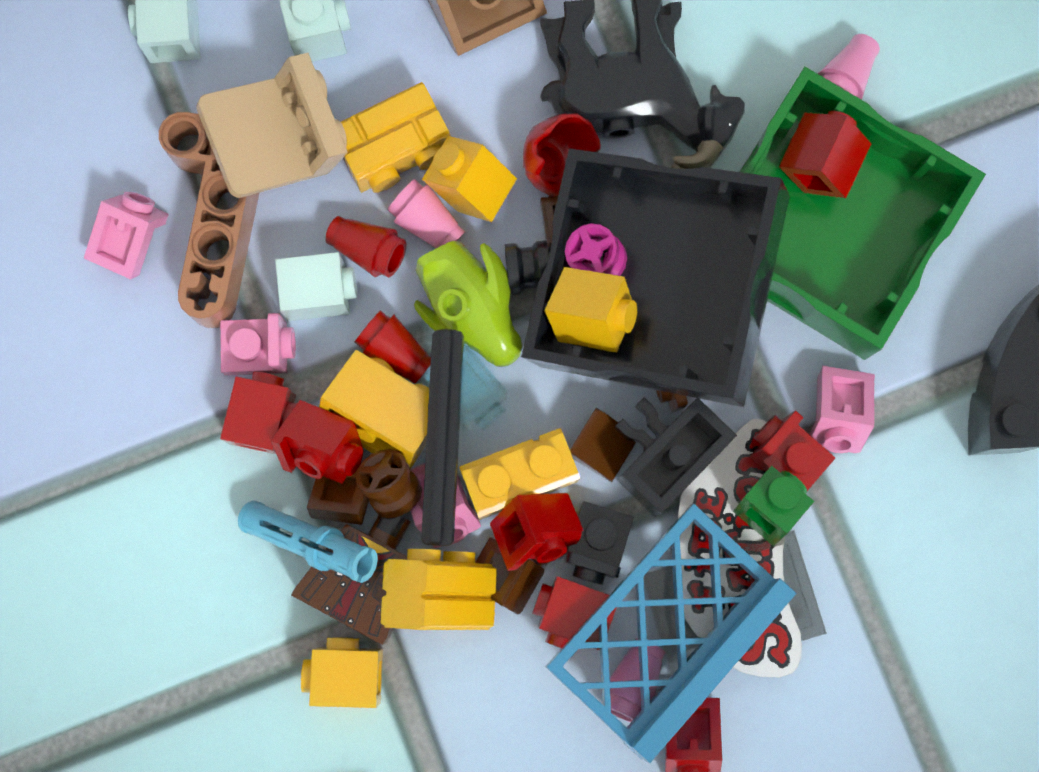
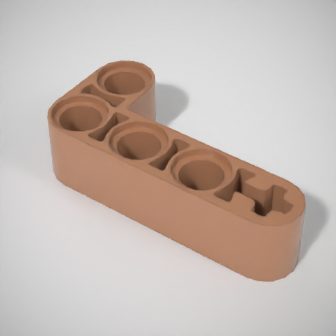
M176 112L169 115L162 122L159 128L160 144L181 170L203 175L178 289V301L181 309L199 325L206 328H219L220 321L231 320L236 310L259 193L239 198L237 204L230 209H218L217 203L219 198L229 192L199 114ZM188 135L199 136L193 148L187 151L177 150L179 142ZM223 240L229 242L228 252L223 258L218 260L207 259L208 249L213 243ZM203 273H207L211 276L210 281L203 275ZM212 292L217 297L216 302L206 303L203 309L198 305L199 299H208Z

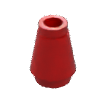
M336 216L332 220L325 237L328 245L333 246L337 251L373 277L383 275L389 278L393 276L403 261L407 247L406 240L398 237V232L395 229L346 219L341 216Z
M380 310L354 341L355 344L364 350L362 352L369 358L384 360L393 368L396 374L409 379L414 384L417 383L431 365V357L426 354L425 349L395 314L390 318Z

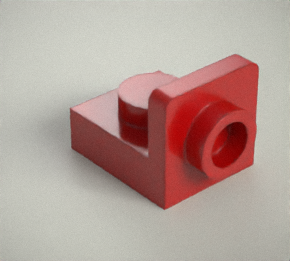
M796 410L782 420L775 414L755 435L754 439L760 445L749 457L765 472L771 465L779 472H790L806 486L808 491L835 460V457L798 425L804 417Z
M706 698L666 744L665 772H721L720 698Z

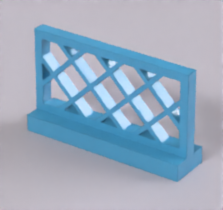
M692 504L545 667L605 723L636 756L651 763L797 593L781 578L774 579L695 504ZM692 522L708 535L710 557L708 559H681L680 535ZM671 546L672 560H659ZM719 547L731 558H719ZM739 564L755 581L741 597H722L720 565ZM710 565L712 598L683 599L681 566ZM672 566L674 599L645 600L644 575L651 567ZM635 586L636 600L622 601ZM735 603L723 616L722 604ZM712 604L714 628L705 638H686L684 605ZM674 605L676 639L647 640L645 606ZM616 607H636L638 640L608 641L607 617ZM599 627V642H585ZM699 644L687 658L686 645ZM677 645L678 669L669 679L649 680L647 646ZM638 646L640 680L610 681L608 648ZM600 648L601 682L579 683L563 666L578 649ZM662 686L650 700L649 687ZM640 687L641 711L627 727L611 713L610 688ZM587 689H602V704Z

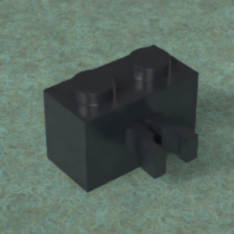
M643 397L636 404L635 408L644 414L647 421L646 426L655 434L656 439L651 438L643 429L635 430L631 428L624 419L614 427L625 439L637 442L643 447V453L619 476L617 481L654 517L662 514L737 436L698 397L669 426H665L660 422L655 407Z

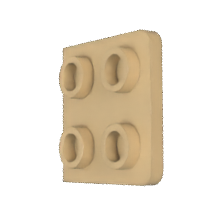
M309 53L288 57L273 79L204 94L196 105L197 112L230 194L237 198L329 174L348 153L344 127L338 119H334L327 101L325 79L319 70H315Z

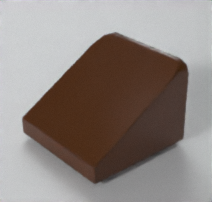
M596 407L571 447L570 452L575 461L612 483L636 442L629 441L621 436L614 429L619 422Z
M489 537L475 563L492 564L493 567L497 568L496 593L491 595V599L517 615L523 611L545 571L543 567L531 559L525 561L517 570L508 571L497 541L492 537Z

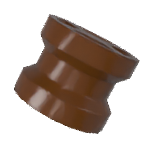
M385 449L377 451L363 460L357 469L355 476L357 486L369 498L370 505L381 517L397 518L407 514L416 506L421 498V483L417 476L410 471L406 458L397 450Z

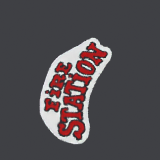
M752 419L737 431V436L682 492L678 518L690 505L695 504L774 579L781 578L784 581V537L773 546L733 512L745 495L765 474V471L749 456L760 445L754 437L767 422L761 419ZM692 522L680 535L681 559L710 558L708 535ZM719 547V558H731ZM739 564L720 565L722 597H741L755 581ZM710 565L681 566L683 599L712 598ZM735 603L722 604L723 616ZM789 603L733 668L754 676L776 678L792 674L798 668L802 651L801 633ZM712 604L684 605V617L692 631L699 638H705L714 628Z

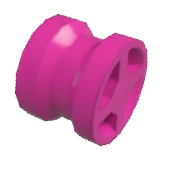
M590 223L580 226L572 232L566 242L565 256L571 268L621 276L626 268L627 253L624 245L609 229L600 224ZM604 250H607L608 252L605 253V257H604V259L601 261L600 258H601L602 255H603V251H604Z

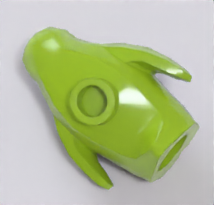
M450 241L424 254L417 260L415 271L433 310L421 301L416 300L414 307L420 317L434 331L452 329L462 332L464 335V345L479 353L493 365L505 367L513 364L520 357L523 344L521 336L515 330L510 316L509 302L511 292L508 273L500 257L487 244H481L480 252L485 263L484 267L460 241Z

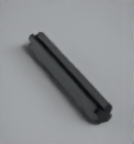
M452 329L437 330L432 334L421 534L423 544L429 546H449L454 542L464 335L462 332Z

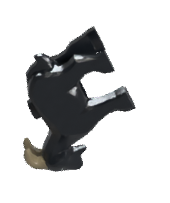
M594 0L565 1L564 17L557 19L540 18V25L546 40L549 58L558 68L560 80L551 81L543 87L540 98L542 102L548 101L552 104L556 115L578 113L592 123L596 132H604V136L611 139L628 137L634 134V128L660 125L673 132L682 142L697 152L689 156H675L673 158L674 164H672L671 168L677 169L710 168L732 140L738 124L745 113V103L740 97L722 95L717 86L712 85L710 89V103L700 107L690 80L677 60L675 53L674 29L681 18V1L662 6V0H631L636 34L635 52H609L601 56L596 55L585 39V30L591 23L595 13Z

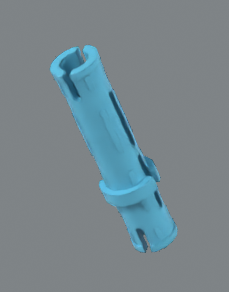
M255 500L246 503L239 513L238 527L242 532L257 536L282 549L304 557L308 565L317 570L328 571L331 569L350 577V579L356 582L363 583L373 575L377 567L378 557L374 549L345 539L342 532L334 527H316L294 516L267 507L265 504ZM280 528L292 532L293 535L280 531ZM302 538H306L310 542L303 541ZM319 544L332 549L333 553L320 548Z

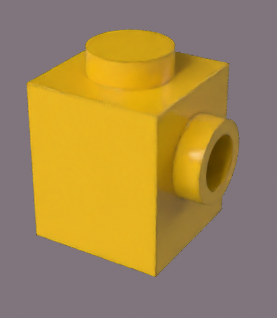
M447 136L441 148L434 155L433 161L422 180L457 212L492 222L517 178L483 144Z
M564 267L545 308V312L558 342L617 353L625 333H630L635 325L637 304L631 298L624 276Z
M327 637L326 647L312 649L311 659H304L302 663L301 691L310 693L309 706L377 708L381 704L383 649L359 648L360 638Z

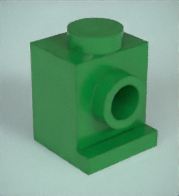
M771 465L733 512L771 545L775 546L788 534L815 501L806 494V486L796 476L787 471L779 472Z

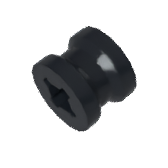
M546 240L536 241L532 247L520 248L516 243L505 244L506 271L508 273L510 296L520 295L524 289L535 288L537 290L538 282L549 259Z

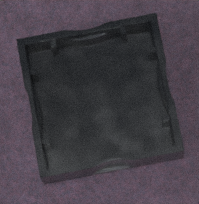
M569 149L552 221L551 252L547 266L538 282L521 357L542 368L744 407L790 198L782 178L706 167L693 169L668 168L650 163L641 158ZM590 223L600 224L609 229L621 241L627 253L626 268L621 276L625 277L631 298L637 304V317L632 331L625 333L617 353L558 342L545 312V308L564 267L571 268L565 256L567 240L572 232L580 226ZM607 250L603 251V255L600 258L601 261L604 259L605 253L608 252Z

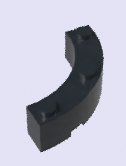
M1037 285L1012 309L1000 325L982 359L984 364L979 375L976 392L972 393L968 418L969 456L1021 453L1039 448V285Z

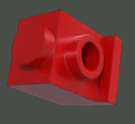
M299 400L271 439L283 470L292 473L297 466L303 473L315 479H321L324 476L342 484L347 476H352L357 471L363 458L364 450L354 421L302 400Z
M568 493L517 495L490 522L508 571L517 570L528 559H536L538 563H547L560 558L567 552L566 546L576 545L579 542L583 531Z

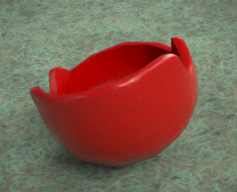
M578 113L560 114L543 120L533 126L524 143L523 168L525 169V175L536 189L551 197L559 195L569 149L598 152L601 149L600 140L592 123Z

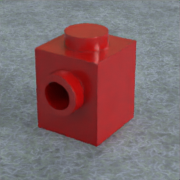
M830 111L828 114L804 113L779 167L804 193L847 198L871 143L856 127V121L845 113L839 111Z
M253 372L252 380L236 376L220 439L230 445L276 454L271 439L297 404L294 403L296 394L289 388L283 387L285 379L263 372Z
M555 576L552 586L542 583L532 614L541 617L538 628L548 632L545 642L562 648L609 595ZM616 608L607 617V634ZM599 627L585 642H599Z

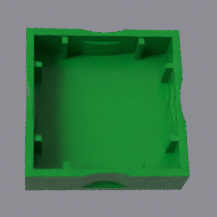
M804 66L740 170L743 173L782 178L790 196L767 301L863 360L868 359L884 347L918 290L924 269L930 257L938 246L950 236L986 173L922 135L911 133L893 125L879 115L868 103ZM830 111L845 113L856 121V127L871 143L847 198L804 193L779 167L804 113L828 114Z

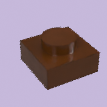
M356 472L352 476H347L342 484L324 476L321 479H315L306 507L310 517L313 519L362 525L369 498L357 486Z

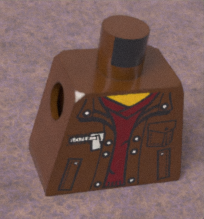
M378 515L368 534L346 524L340 530L345 539L361 546L370 547L376 551L378 562L373 575L367 581L360 583L331 569L320 571L311 567L294 588L291 596L381 645L386 644L391 637L393 628H385L381 624L382 597L386 595V591L382 589L384 563L388 559L407 560V555L396 549L411 521L402 516L385 518ZM326 548V549H325V550H327V551L333 553V550H332V549H329V548Z

